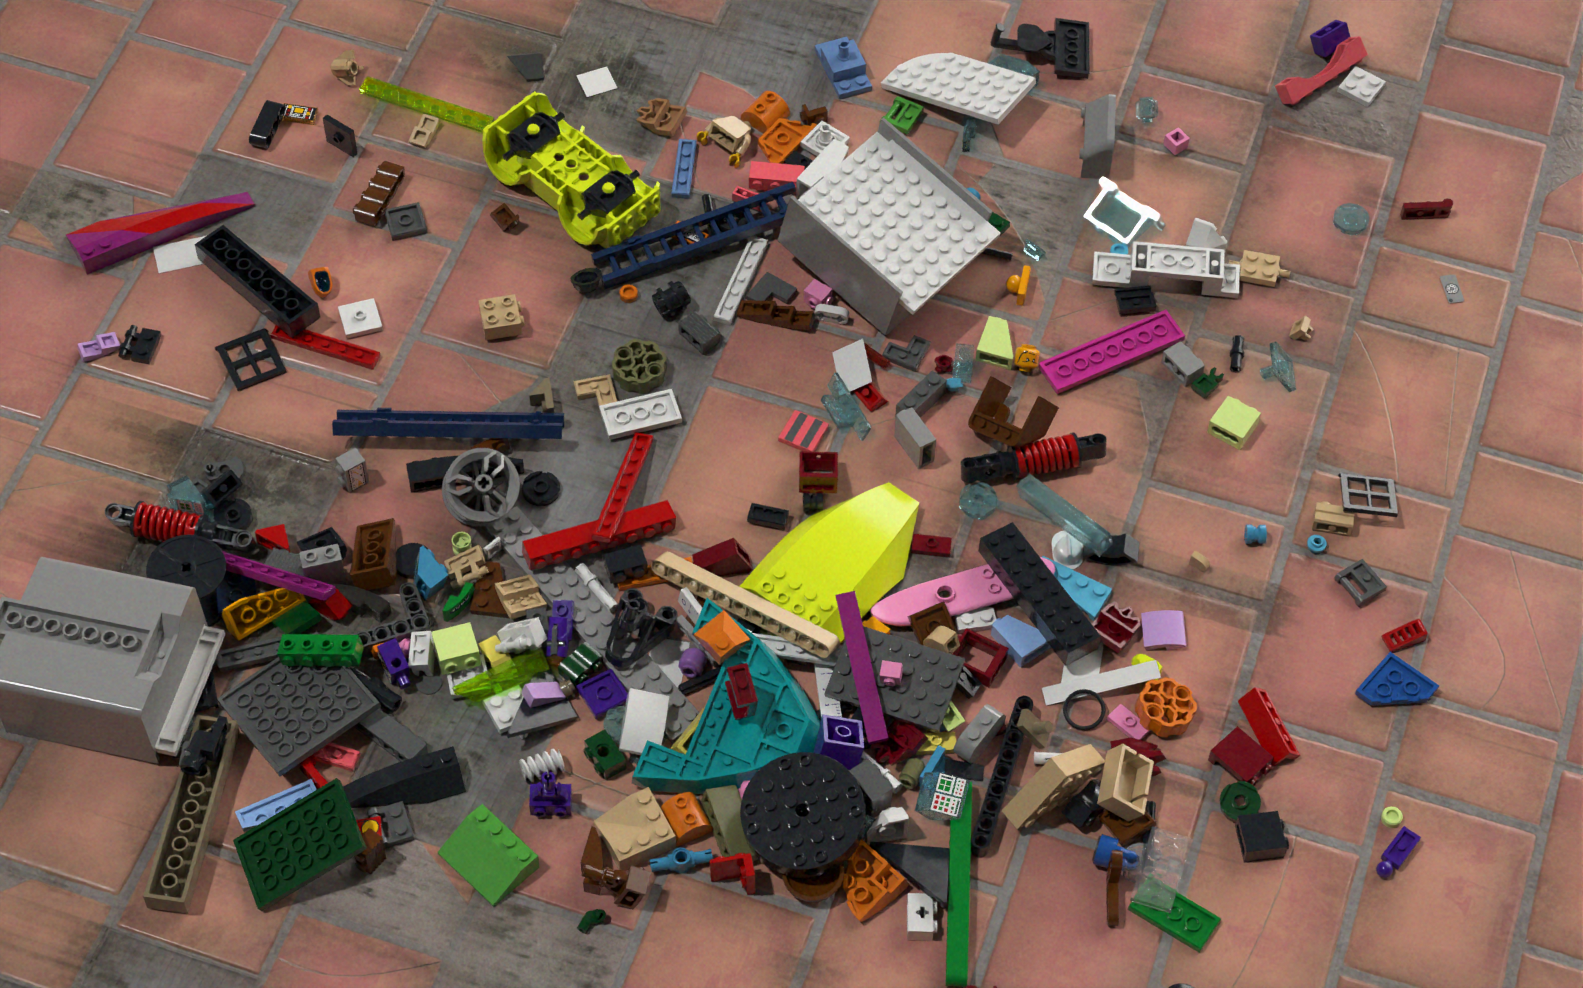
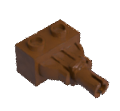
M585 864L581 876L599 881L600 887H606L611 892L616 893L614 904L634 910L646 895L651 872L646 871L640 866H631L628 871L613 870L607 866L600 869Z

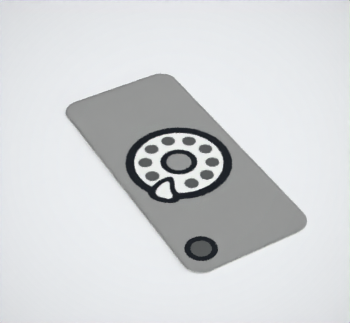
M1440 276L1448 302H1463L1464 298L1456 276Z

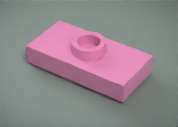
M1122 704L1107 716V720L1129 738L1142 740L1151 731L1146 730L1139 723L1140 719Z

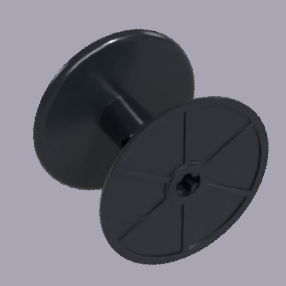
M198 535L176 536L157 546L147 562V578L195 587L208 627L213 626L222 619V616L218 617L216 589L225 576L226 559L219 546L213 541Z

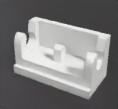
M431 631L411 632L409 668L412 669L416 676H419L420 670L425 671L427 676H433L435 648Z

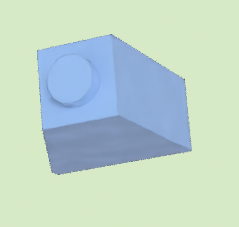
M1006 615L1002 619H996L992 624L991 636L999 644L1009 648L1008 655L1020 668L1051 648L1037 628L1014 617Z

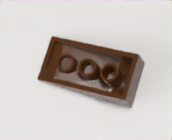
M394 518L358 525L350 576L357 592L395 585L397 569Z

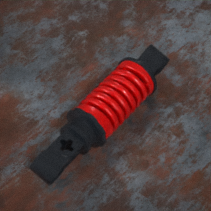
M1072 432L1061 437L1056 436L1047 440H1037L1017 449L1007 446L1006 452L996 451V453L967 457L961 460V480L966 483H973L996 477L1003 478L1009 474L1012 475L1014 480H1018L1027 475L1033 476L1035 473L1039 475L1041 472H1054L1056 469L1060 471L1063 467L1065 469L1081 468L1082 461L1101 459L1106 456L1107 438L1100 433L1077 437L1076 433Z
M138 501L135 507L111 503L105 508V516L113 525L130 528L132 537H145L164 542L180 535H198L213 541L220 548L249 553L256 547V541L250 532L220 525L217 521L209 522L207 514L198 516L196 513L190 514L188 511L182 512L181 510L176 511L174 508L168 509L167 507L162 508L159 505H148L144 501ZM119 511L118 516L112 517L114 512ZM249 538V542L247 544H241L242 540Z

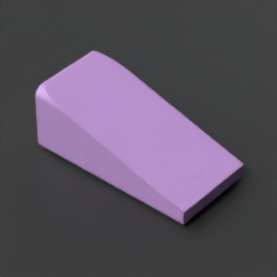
M557 682L528 683L524 685L521 692L530 708L566 698Z

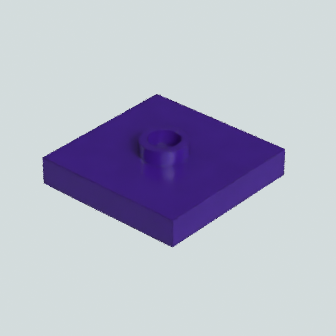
M612 669L576 686L577 691L595 719L626 704L628 693Z

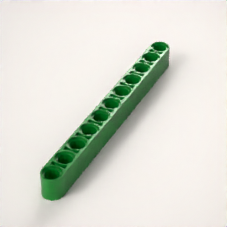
M955 780L951 797L961 799V802L957 801L954 813H957L959 806L957 817L950 815L945 986L966 987L968 980L972 781H966L962 797L953 795L957 782Z

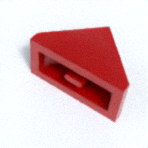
M284 524L255 531L258 544L270 550H273V548L279 550L286 549L290 552Z

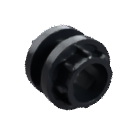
M670 281L667 283L668 289L662 291L659 287L655 290L656 293L652 295V301L656 309L664 318L667 316L674 317V310L680 307L684 311L687 309V305L691 303V298L680 281L675 283Z

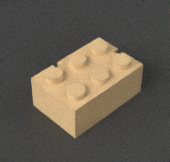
M1121 744L1107 751L1097 804L1121 818L1131 821L1145 813L1147 802L1145 796L1148 795L1154 761L1142 754L1136 755L1137 751Z

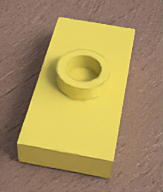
M955 732L923 733L928 737V740L917 751L916 755L933 754L938 745L945 748V753H954L953 749L956 744Z

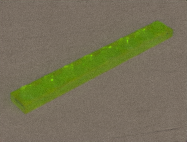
M368 76L359 88L362 94L482 133V130L487 125L494 122V117Z

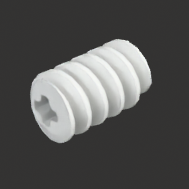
M551 749L550 755L544 751L542 758L539 754H535V761L531 756L527 757V763L523 759L519 760L525 781L526 778H529L531 782H534L535 775L541 780L542 773L547 772L549 776L550 770L556 775L557 768L565 772L564 762L559 749L558 753L555 749Z

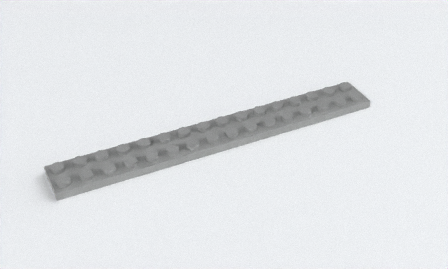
M517 506L502 517L485 526L486 531L493 539L500 537L501 548L525 575H531L539 585L540 593L552 606L553 600L574 601V632L583 642H588L603 655V665L608 670H613L627 692H629L630 688L669 696L664 735L672 744L676 742L699 714L697 709L647 653L628 667H617L607 661L605 649L615 618L614 615L592 590L584 585V581L566 561L558 564L554 563L541 569H529L522 554V541L542 536V534ZM619 627L610 647L611 652L620 658L630 657L637 641L627 630Z

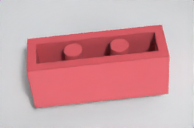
M751 161L749 189L768 191L791 182L796 187L797 178L805 170V166Z

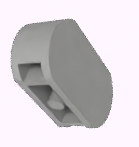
M986 704L959 736L953 752L970 764L974 763L1002 728L1006 716L991 705Z

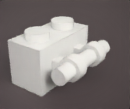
M539 617L505 625L497 632L501 643L495 646V651L497 653L514 652L518 654L526 649L531 651L539 649L541 644L547 639Z

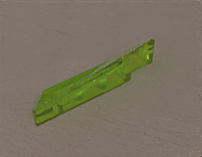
M541 648L533 651L529 650L452 687V690L456 695L469 698L474 702H480L533 679L531 674L546 671L550 668Z

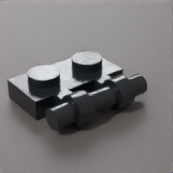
M131 325L125 333L124 343H121L119 347L120 352L118 356L124 359L129 354L133 362L150 365L162 336L161 331L142 328L141 333H136L138 327ZM132 341L137 342L135 347L131 346Z

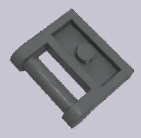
M1363 559L1340 571L1334 577L1351 594L1358 607L1363 606L1370 599L1386 591L1387 588ZM1348 576L1356 582L1364 594L1361 595L1347 579Z
M403 801L381 808H371L367 811L368 818L386 817L392 837H385L381 824V837L383 838L385 848L414 840Z

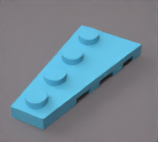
M1042 556V558L1053 562L1056 579L1080 610L1086 612L1089 618L1094 621L1112 593V588Z

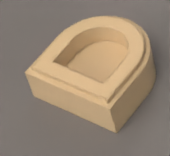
M1194 551L1191 555L1189 564L1200 571H1206L1210 566L1209 560L1199 552Z

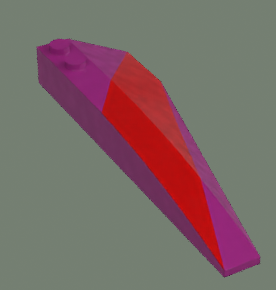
M248 192L98 221L66 234V238L88 275L255 207V204Z

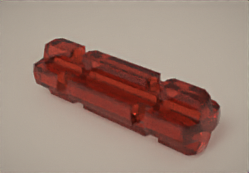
M864 343L867 358L878 364L881 368L887 369L890 361Z

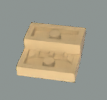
M531 575L495 583L499 599L510 619L525 616L526 610L543 607L547 609V603L539 593V585Z

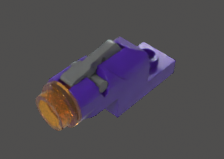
M553 600L552 617H549L546 660L549 666H559L567 656L568 643L572 641L573 600Z

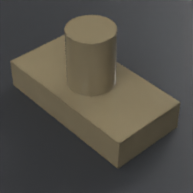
M1029 709L1021 711L1017 727L1039 749L1045 748L1053 729L1052 723L1050 721L1041 722Z

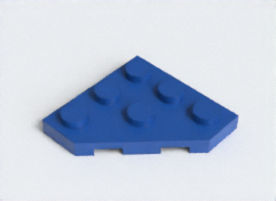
M1389 652L1357 688L1355 695L1371 706L1427 703L1438 690L1439 685L1392 652Z

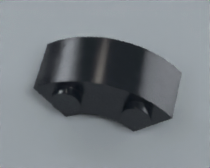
M1098 531L1085 538L1083 558L1110 566L1132 564L1138 561L1140 542L1128 534L1112 536Z
M1091 779L1081 792L1071 798L1061 812L1079 828L1086 825L1090 827L1095 822L1096 817L1105 809L1097 804L1101 781L1099 779Z

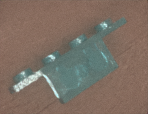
M838 372L834 373L827 384L832 395H823L821 402L837 428L853 427L859 439L863 441L872 427Z

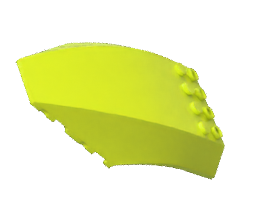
M888 482L813 514L789 532L766 555L739 587L835 634L841 644L845 637L835 595L855 591L862 619L889 590L901 580H904L919 502Z

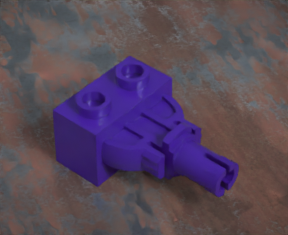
M547 772L542 774L543 784L541 782L530 784V815L536 817H544L546 815L565 817L566 815H571V784H561L560 782L556 784L555 775L552 772H549V776Z

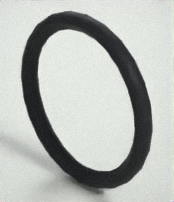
M1080 689L1074 691L1066 698L1063 705V714L1066 721L1072 727L1079 730L1095 728L1102 722L1105 716L1104 701L1100 695L1092 690ZM1078 694H1091L1100 702L1101 715L1092 725H1077L1068 716V703Z

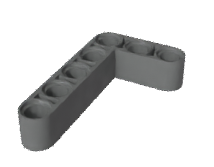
M407 582L402 584L399 589L406 618L351 634L359 635L362 643H367L363 645L361 658L372 655L371 651L374 645L385 643L395 638L399 644L405 638L411 639V632L430 631L429 620L415 584Z

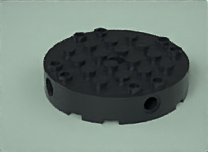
M799 752L787 754L770 761L752 777L741 801V824L750 850L766 867L786 874L789 877H816L837 869L840 864L854 854L865 832L866 809L863 794L857 780L845 766L825 755ZM803 812L808 814L805 817H800Z

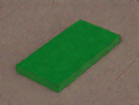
M1151 876L1147 878L1127 909L1199 953L1221 921L1220 917Z

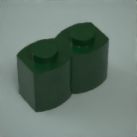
M584 642L559 664L558 672L566 680L570 679L576 688L577 685L587 681L589 675L601 670L603 667V655L588 642Z

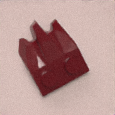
M1115 601L1108 604L1091 624L1100 634V642L1119 654L1139 629L1140 618H1132L1130 615L1133 609L1130 606L1119 609V604Z
M895 719L886 729L889 740L874 743L871 745V748L880 749L875 756L877 763L882 764L888 761L892 766L916 754L928 740V737L913 725Z
M1131 737L1110 741L1111 749L1124 744L1137 751L1136 755L1142 754L1154 761L1151 777L1161 773L1160 768L1155 765L1165 760L1166 757L1160 750H1156L1158 745Z

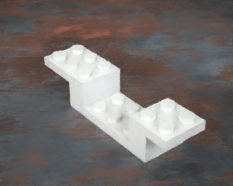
M1133 241L1131 255L1094 252L1092 285L1124 288L1147 286L1149 276L1202 281L1201 295L1238 298L1240 265L1224 263V249Z

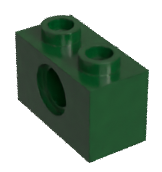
M605 729L584 740L585 749H583V752L588 760L591 759L593 761L594 769L598 775H602L607 780L626 770L625 757ZM602 754L607 755L606 757H600Z

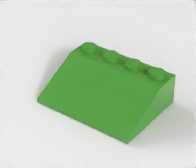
M483 804L463 820L437 852L444 861L493 907L539 868L538 855Z

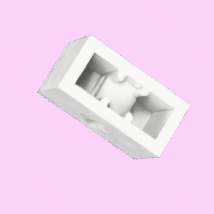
M925 893L907 894V940L932 941L933 933H937V920H933V914H937V901H933V898H930Z

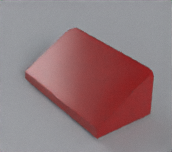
M872 382L853 390L871 412L888 402Z

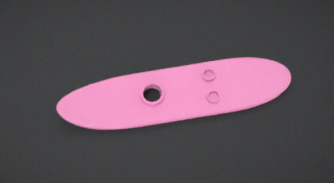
M1040 557L1054 575L1055 565L1053 562ZM987 564L899 591L877 602L870 612L873 617L882 623L893 626H911L907 616L942 601L945 602L950 617L1014 598ZM941 591H949L951 596L948 598H942L938 595V593Z

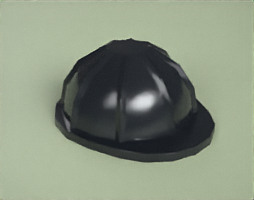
M585 268L571 276V283L576 290L582 293H590L598 288L599 281L602 278V271L597 268Z

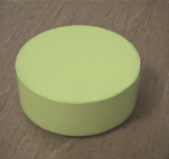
M1396 807L1385 808L1381 815L1382 823L1389 828L1398 827L1403 818L1401 811Z

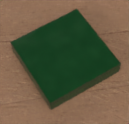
M304 601L272 620L271 624L282 634H300L323 619L318 611Z

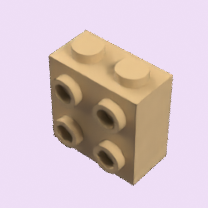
M515 294L478 300L485 340L522 334V327L525 326L523 315H519V312H522L520 301H516Z

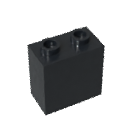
M1278 811L1238 815L1235 829L1244 862L1284 858L1286 850L1289 849L1288 838L1284 836V823L1280 819Z

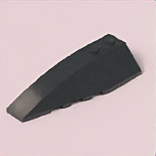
M454 746L395 763L343 786L351 808L369 807V805L378 804L379 806H388V804L403 801L404 805H408L410 802L424 804L466 792Z

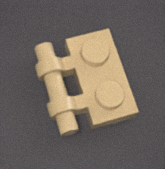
M480 545L444 561L450 579L456 577V580L450 582L453 589L457 587L462 588L466 582L474 579L479 580L483 578V575L489 573L486 566L479 568V566L486 563ZM472 570L471 573L464 575V573Z

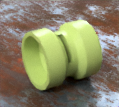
M457 532L452 536L453 553L455 556L472 548L471 537L468 533Z

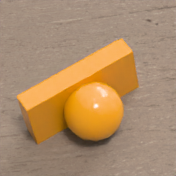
M1024 265L1021 277L1012 275L1006 281V288L1010 292H1018L1016 305H1024L1030 278V266Z

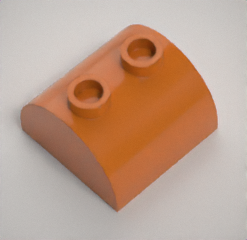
M764 91L741 114V121H748L753 128L764 134L779 118L787 119L790 116V110L784 99L777 93Z
M692 792L678 794L667 800L660 807L676 836V847L713 832L711 823L695 794Z

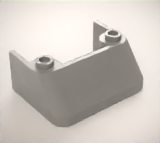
M1107 94L1085 104V108H1081L1082 126L1085 127L1084 147L1080 148L1079 159H1082L1081 178L1109 180L1115 141L1116 94Z

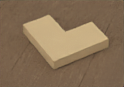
M610 374L573 381L578 400L596 396L598 406L617 402Z

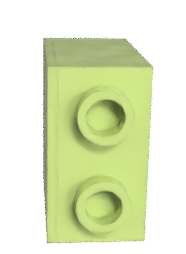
M1227 396L1211 418L1207 433L1240 450L1258 426L1261 412L1243 404L1238 399Z
M470 622L431 632L442 675L481 666L479 649Z

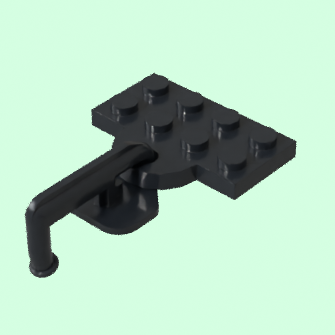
M1055 18L1054 31L1044 32L1037 25L1021 24L1017 29V40L1000 38L1001 33L1005 31V27L1001 23L996 24L991 39L992 47L1040 53L1045 58L1054 61V74L1088 79L1090 74L1089 22Z

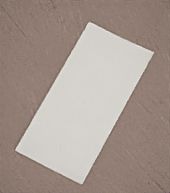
M206 236L153 247L158 272L163 273L204 264L197 257L195 244Z
M1100 642L1098 650L1067 666L1064 665L1061 683L1099 674L1104 644Z

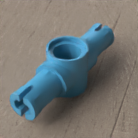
M677 848L672 854H668V857L650 859L651 872L670 869V871L674 870L680 874L686 873L690 867L710 862L713 859L712 851L708 849L693 852L685 848ZM679 859H684V860H686V861H685V862H678L677 860H679Z

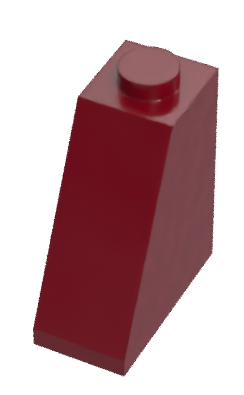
M735 538L692 554L693 564L717 576L753 570L750 554Z

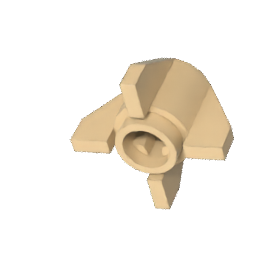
M346 50L334 59L330 66L333 75L347 85H356L355 76L353 75L357 73L358 69H364L363 66H358L357 62L352 60L355 59L354 50Z

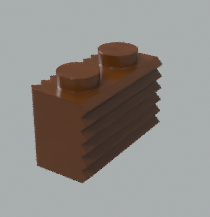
M368 828L362 835L367 849L354 857L355 865L360 871L373 874L372 871H375V868H378V865H381V862H384V859H387L383 838L371 828Z

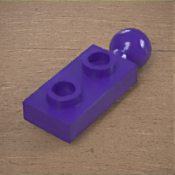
M1403 826L1382 854L1381 859L1384 861L1377 865V874L1382 878H1387L1392 874L1393 867L1398 870L1419 843L1421 837Z

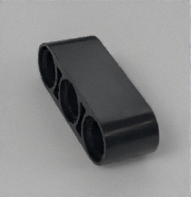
M270 100L264 103L249 136V143L251 145L269 148L284 117L282 116L285 114L284 104Z

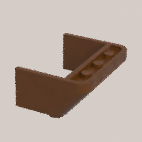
M990 376L969 418V428L1014 449L1043 438L1059 407L1038 396L1022 429L1007 422L1010 409L1004 404L1012 387Z

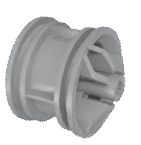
M489 448L468 450L453 461L444 476L442 483L444 504L450 514L458 521L475 527L486 526L505 515L515 504L520 489L519 476L513 463L504 454ZM477 464H482L481 475H479ZM470 466L472 478L462 469ZM488 466L495 469L490 476L486 475ZM498 474L501 475L500 478H498V479L492 481V479H493L496 475H498ZM456 482L469 487L456 491ZM501 484L505 485V493L491 489ZM469 494V496L461 502L459 498ZM489 497L499 506L491 509ZM471 499L476 500L473 510L465 506ZM481 499H482V504H483L484 512L479 511V509H480V500H481Z

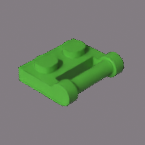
M897 96L893 101L894 104L883 117L900 132L908 135L923 113L924 106ZM903 107L896 119L893 120L892 118L897 110Z

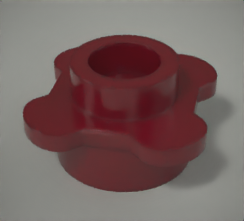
M940 355L934 359L936 372L947 371L950 373L953 371L951 366L953 359L951 357Z

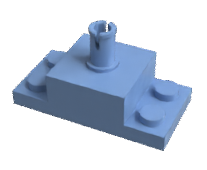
M847 37L815 45V52L839 99L872 91V85L866 75V63L854 39L849 41Z

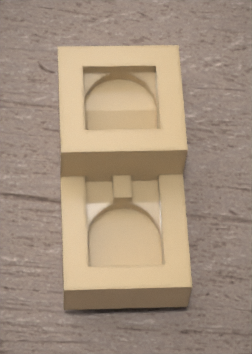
M423 113L418 127H414L408 142L425 148L437 131L441 122L440 118Z

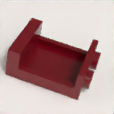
M744 663L727 667L729 681L725 682V687L734 719L739 720L755 716L758 699L748 664Z
M1237 726L1210 750L1208 761L1213 765L1219 762L1240 781H1245L1255 786L1260 776L1263 774L1267 775L1272 770L1274 757Z

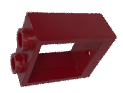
M800 451L799 493L837 494L838 452ZM804 470H830L832 473H805Z
M966 628L963 634L960 633L958 635L960 646L952 655L959 657L966 645L969 644L994 656L985 672L964 663V666L982 685L990 688L1007 659L1009 648Z

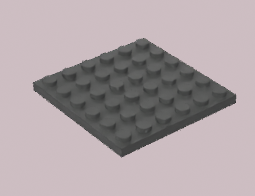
M279 657L217 698L222 708L232 720H237L238 727L279 777L381 708L378 700L349 667L282 665Z

